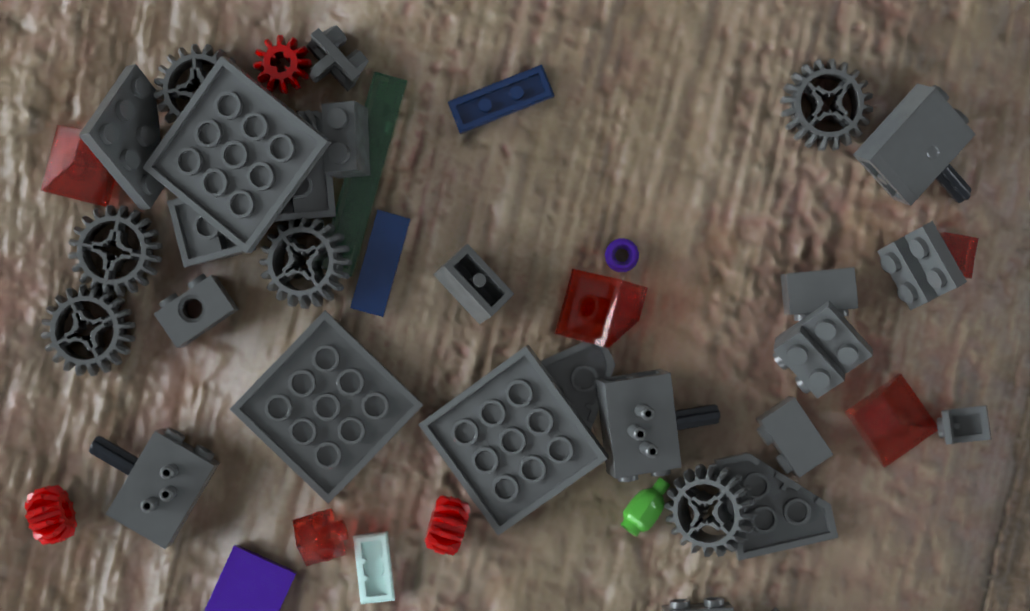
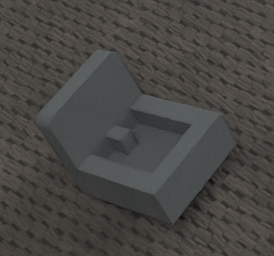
M987 405L942 410V417L937 418L938 434L940 438H945L946 445L992 439Z

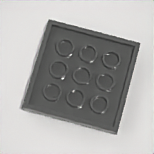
M220 56L145 163L143 169L245 253H252L332 142L231 60Z
M324 310L230 410L329 504L424 404L335 318Z
M529 344L418 424L497 535L506 531L609 458L607 452Z

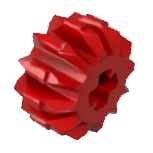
M278 35L277 45L275 46L269 39H266L264 43L268 48L267 52L261 49L255 51V54L263 59V61L253 63L255 70L262 71L257 76V80L260 83L268 81L267 89L271 92L279 85L281 93L287 94L289 83L296 90L301 89L296 79L300 77L308 80L310 78L309 74L303 71L302 68L312 66L310 59L303 58L308 53L305 46L297 48L298 40L294 37L286 45L283 35ZM284 57L290 63V66H285L287 70L281 72L275 66V63L278 62L280 64L279 59Z
M49 485L36 489L27 495V501L24 504L27 511L25 518L28 520V528L33 531V537L36 540H39L42 545L56 544L74 536L75 528L77 527L76 512L66 490H63L60 485Z
M442 495L436 500L424 540L428 549L442 555L448 554L453 556L458 552L469 519L470 507L468 503L456 497Z

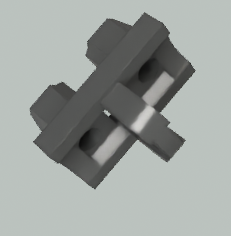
M337 25L324 32L318 28L311 33L312 39L307 44V48L319 60L312 67L309 77L313 82L317 83L331 73L348 92L356 85L360 74L366 68L369 61L357 49L347 57L343 55L339 48L346 43L347 38Z

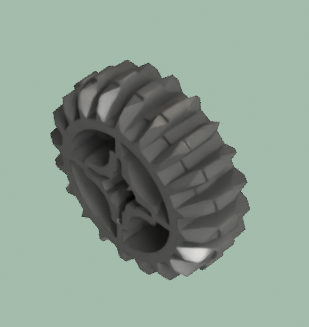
M192 44L190 55L181 47L178 49L180 59L177 60L171 54L167 56V60L172 64L169 69L163 65L159 66L158 70L165 74L164 79L155 78L154 83L163 87V90L155 91L153 96L156 99H165L158 104L157 109L160 112L169 111L164 118L167 123L170 124L176 121L182 112L176 103V99L190 100L194 95L192 93L194 88L198 89L197 85L202 84L207 75L203 70V64L214 66L220 56L225 57L226 52L219 49L213 55V47L206 44L201 54L199 46ZM233 57L228 58L236 64V60ZM190 68L188 81L177 85L175 88L181 74Z
M817 59L814 61L813 69L808 64L801 67L803 75L794 72L791 75L794 84L787 83L783 88L785 92L792 95L784 96L780 99L781 104L790 106V109L781 112V117L791 116L793 120L786 124L785 128L791 130L796 126L799 131L793 138L798 141L804 135L807 136L805 141V147L807 148L812 147L815 140H817L818 151H824L828 142L832 151L838 150L840 141L845 146L852 144L851 135L856 138L861 137L863 132L859 126L866 127L870 123V120L862 115L873 112L872 106L864 104V101L873 98V94L870 92L863 94L861 90L868 85V81L863 80L857 83L855 78L859 76L860 71L855 69L850 74H847L849 64L843 62L837 70L835 59H829L826 68L821 59ZM817 79H830L839 84L833 90L827 91L820 86H813L810 82ZM803 92L807 94L806 99L811 104V113L806 119L801 109V96ZM846 92H848L852 104L850 118L846 116L848 112L842 105V98ZM836 94V96L831 101L832 103L829 106L830 109L826 112L824 111L823 113L817 116V114L822 110L821 107L824 104L823 101L827 98H831ZM822 119H828L834 124L839 123L843 128L835 132H825L816 129L814 126Z
M107 205L105 215L101 209H93L95 220L88 216H83L82 222L86 225V228L83 229L77 226L73 228V231L80 235L79 240H69V245L76 246L77 252L69 253L68 258L79 260V263L72 267V271H84L79 281L82 284H86L92 280L90 290L100 285L103 294L106 291L115 290L118 297H124L126 287L131 293H137L138 286L136 281L143 286H147L149 280L144 274L156 275L158 273L155 268L150 266L151 262H162V257L153 255V250L163 248L162 243H152L151 239L159 235L158 230L146 231L152 221L149 218H145L139 222L141 212L133 210L129 215V209L124 205L119 207L118 212H116L113 205ZM115 223L114 230H110L106 240L102 242L93 241L101 229ZM126 225L136 233L140 241L141 251L133 249L129 245L128 233L125 232ZM117 246L122 251L130 252V255L121 254L117 256L101 248ZM91 252L98 253L102 257L103 269L106 270L105 276L94 266ZM126 261H139L131 273L116 279L117 272H121V268Z
M302 217L300 222L289 220L288 227L283 224L277 225L279 236L270 233L267 236L272 242L271 247H261L263 252L268 253V259H261L259 261L260 265L268 266V270L264 271L261 276L263 279H272L266 288L269 291L278 290L276 299L279 301L287 299V304L291 307H296L299 303L301 308L309 309L311 302L315 307H321L323 305V297L327 301L334 300V294L331 289L333 288L337 291L344 289L343 285L338 281L340 278L349 279L350 274L343 272V266L352 265V260L343 258V255L351 250L350 247L346 245L339 246L345 238L344 235L341 233L334 234L335 226L330 223L324 226V220L321 218H315L312 222L311 219ZM305 235H315L322 243L307 249L305 245L299 244L297 239ZM287 251L289 254V261L287 265L283 268L284 255ZM304 256L310 257V259H308L306 262L308 266L307 269L302 268V266L305 264V260L303 259ZM329 257L328 269L324 275L322 264ZM304 276L307 281H312L315 286L307 290H299L290 281Z
M87 284L79 285L78 293L74 288H67V299L62 295H57L54 299L59 308L48 306L46 311L53 315L52 319H42L41 321L43 325L50 326V332L41 333L42 338H51L52 343L45 346L46 352L57 351L52 361L59 363L65 359L63 370L71 371L75 366L77 376H83L86 370H88L90 376H97L99 367L104 373H108L111 371L110 361L115 365H121L123 361L118 352L125 355L130 354L131 350L129 347L123 344L125 341H135V336L126 334L127 329L136 327L135 322L125 321V318L132 314V310L124 309L120 311L125 300L119 297L111 302L114 297L113 290L102 294V287L100 285L93 287L90 291ZM94 302L102 306L109 315L96 319L89 310H85L83 303ZM73 310L74 313L71 314L74 321L73 327L64 334L65 321ZM101 324L90 332V336H77L87 329V325ZM114 327L111 344L104 351L103 347L106 346L103 339L104 333L109 328ZM82 342L88 351L92 350L95 358L89 359L79 356L69 345Z
M715 463L709 465L708 469H706L704 464H699L695 467V471L690 468L684 471V478L678 477L673 482L676 488H671L667 492V495L672 500L665 503L664 508L673 511V513L666 517V522H675L676 527L671 530V534H682L683 538L680 540V545L684 546L688 542L692 543L691 553H697L701 548L705 557L711 556L714 551L718 557L725 555L727 549L730 552H734L739 548L738 543L744 544L749 539L746 533H751L755 529V525L749 520H754L758 516V512L749 509V507L756 503V499L746 497V493L751 490V486L745 485L741 488L738 483L742 480V475L737 474L735 477L730 478V467L723 468L719 473L718 465ZM707 484L721 490L716 495H711L705 490L700 491L695 486ZM729 499L731 500L734 507V521L732 520L734 516L728 511L727 502ZM718 500V503L713 507V515L704 520V517L708 514L709 505ZM688 504L694 511L693 521L689 515ZM708 525L718 531L721 529L726 534L711 535L701 529Z

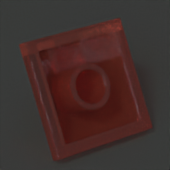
M57 125L41 191L106 207L110 203L115 179L80 138L79 134L83 129Z
M572 269L555 334L609 348L639 322L648 288L625 280Z
M901 373L845 411V414L884 468L938 431L937 424Z

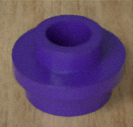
M619 238L607 246L605 260L612 270L627 272L636 266L639 260V251L632 241ZM624 249L627 251L628 258L625 262H619L616 259L615 254L617 250Z

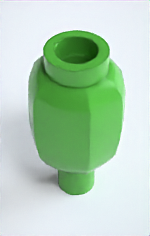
M659 477L652 488L640 490L624 509V520L620 525L636 537L640 532L648 531L659 518L664 508L663 495L670 487V484Z

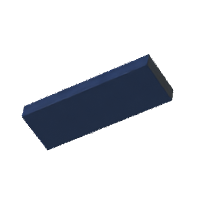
M539 65L450 100L448 105L461 135L552 99L555 95L543 65Z
M377 210L350 308L384 317L411 222L410 218Z

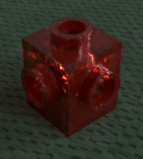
M332 508L293 520L296 546L306 566L330 561L333 558L346 555L344 540L349 539L347 527L343 519L338 521Z

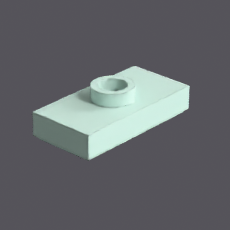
M388 531L354 535L353 541L360 603L369 604L395 601Z

